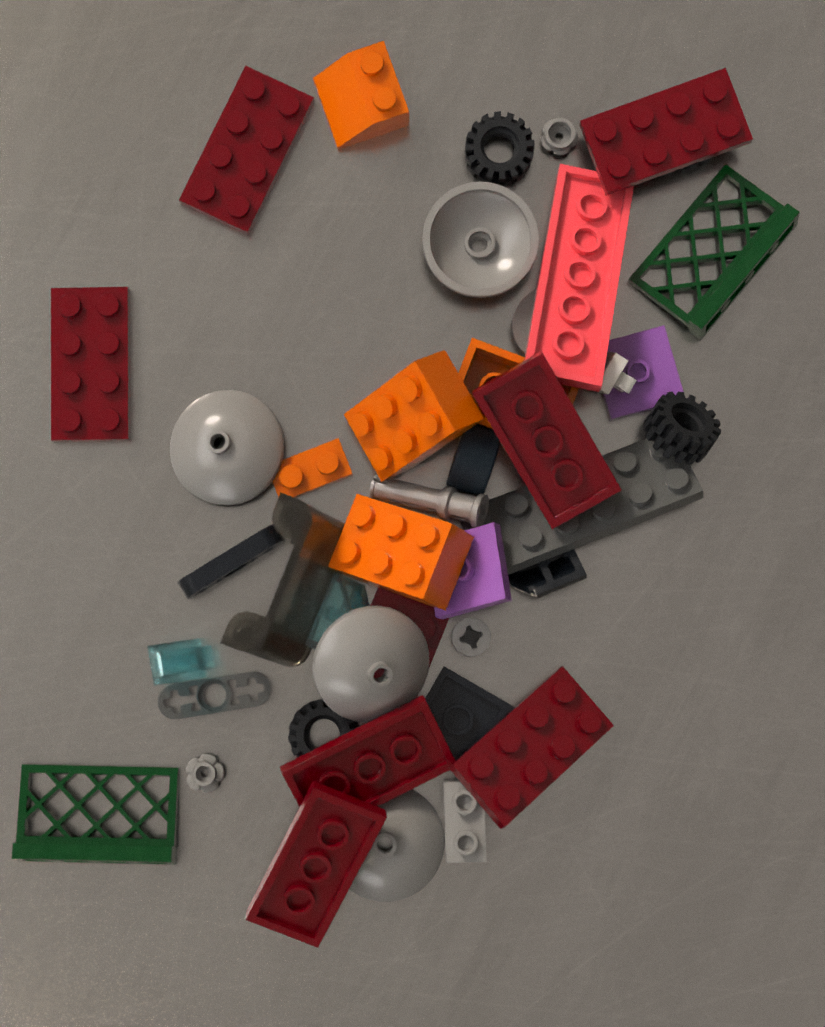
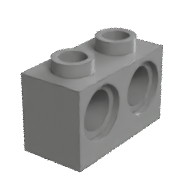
M443 779L446 863L487 862L485 810L458 779Z

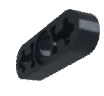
M272 524L179 580L178 584L186 598L191 599L281 545L284 539L275 524Z

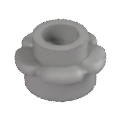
M556 118L549 120L542 127L543 136L541 137V144L547 151H554L555 155H565L570 152L571 147L577 144L578 132L575 130L573 123L568 119ZM556 134H561L563 138L558 140L555 136Z
M202 754L200 758H193L187 764L186 772L188 777L186 780L188 785L195 791L213 792L219 787V781L224 779V767L217 762L215 756ZM202 770L208 771L207 777H202Z

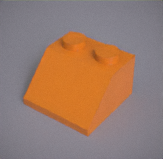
M384 41L345 54L313 78L338 150L409 126V110Z

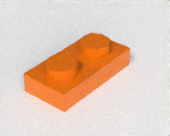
M339 438L282 460L281 467L272 482L282 504L353 476Z

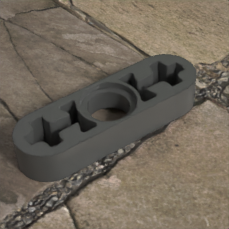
M256 671L171 684L160 692L158 708L169 719H182L256 707L264 704L270 698L272 685L266 675ZM250 678H255L257 684L264 685V691L258 693V700H252L250 694L237 696L239 704H232L234 694L229 683L230 680H236L235 688L248 686ZM211 684L221 685L226 692L224 703L218 707L208 705L204 699V692ZM191 687H198L196 698L201 710L194 711L195 703L181 705V712L175 713L174 707H167L166 699L172 698V691L177 690L179 696L182 697L194 695Z

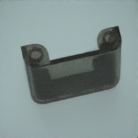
M280 493L272 515L273 526L280 535L291 540L290 543L294 545V548L266 617L247 611L238 613L228 623L221 644L282 666L296 667L304 663L311 652L342 574L328 567L345 523L297 498Z

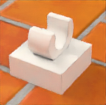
M607 351L603 383L599 392L609 395L614 387L620 392L629 394L637 380L622 372L628 360L615 352Z

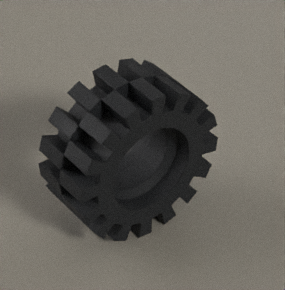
M501 111L494 112L493 117H489L486 114L482 116L479 123L475 121L471 131H468L465 144V161L470 166L471 174L473 176L477 174L480 182L504 183V187L509 186L513 180L518 182L522 179L523 173H527L530 168L535 147L534 140L531 138L532 131L530 127L527 129L524 127L525 121L521 118L518 121L514 120V114L508 112L507 117L501 116ZM496 136L509 139L514 146L513 156L503 163L493 162L485 154V144Z
M671 391L659 398L646 418L644 431L648 432L646 438L648 441H655L652 447L656 451L660 448L665 451L663 453L664 457L675 456L674 462L681 464L685 459L686 464H693L694 461L699 463L705 458L721 434V429H719L720 421L719 419H713L716 415L713 410L707 411L705 409L707 406L705 402L701 401L698 404L695 402L696 397L691 394L688 398H685L684 392L678 391L675 395Z
M323 699L309 702L295 713L292 722H290L288 741L292 747L291 751L298 758L316 749L310 741L309 731L317 720L328 719L333 721L339 729L340 736L358 728V721L346 719L338 715L327 706Z

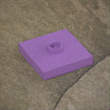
M664 325L609 340L608 351L615 352L628 360L622 372L637 380L629 394L620 392L614 387L609 395L602 393L610 421L653 409L659 398L663 394L666 395L667 392L673 391L675 395L678 391L684 392Z
M492 522L465 530L474 536L446 611L434 607L436 618L443 620L512 601L499 524Z

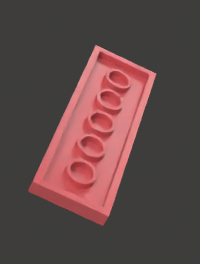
M560 164L557 172L524 361L542 351L561 385L599 392L603 383L634 186L606 196L597 171Z

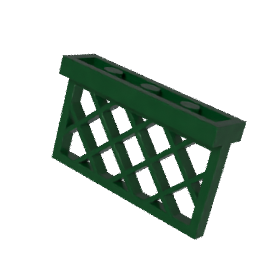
M725 164L631 275L629 283L689 327V332L701 341L796 228L800 212L788 203L783 206ZM727 178L739 187L741 199L718 201L717 189ZM745 192L748 193V194H749L750 196H752V197L746 198V197H745ZM713 195V202L706 203ZM763 204L773 212L765 222L749 223L747 206ZM742 206L744 224L721 227L719 209ZM715 211L716 228L694 230L693 217L698 212ZM689 223V231L682 232V230ZM758 230L754 234V236L750 238V231ZM745 232L746 245L741 251L724 252L723 234ZM717 235L719 253L697 256L695 238ZM674 240H691V257L670 259L669 246ZM665 253V260H658ZM733 259V261L726 268L725 260ZM721 261L722 274L717 280L700 281L698 263ZM693 264L695 282L673 285L671 266ZM666 267L668 285L651 287L642 280L650 269ZM709 288L702 296L701 289ZM696 290L698 302L688 314L675 305L674 292ZM669 293L670 300L662 294Z
M22 764L16 843L12 845L11 859L19 862L176 865L177 849L175 845L180 769ZM31 774H47L56 784L41 800H38L30 791ZM54 774H61L67 776L64 777L61 781H59ZM76 775H86L95 784V787L78 802L66 789L65 785ZM93 775H106V777L98 782ZM115 776H126L135 787L117 803L104 786ZM132 776L146 777L139 783H137ZM154 777H170L169 793L158 803L143 789ZM61 790L74 806L57 821L44 805ZM101 791L114 806L96 822L83 806ZM140 792L153 808L136 823L122 807L134 795ZM29 798L35 803V805L30 810ZM167 802L168 815L161 809ZM40 809L54 825L42 836H27L28 819ZM80 810L93 826L81 837H71L62 825ZM119 811L132 827L122 837L111 838L101 826ZM157 811L167 821L166 839H150L140 828ZM59 830L64 837H52L51 835ZM98 830L104 838L90 836ZM137 831L144 839L129 837Z

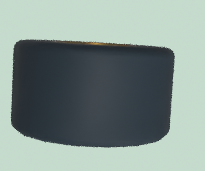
M476 424L460 435L447 477V486L455 487L457 490L476 496L480 493L484 494L501 443L493 429Z

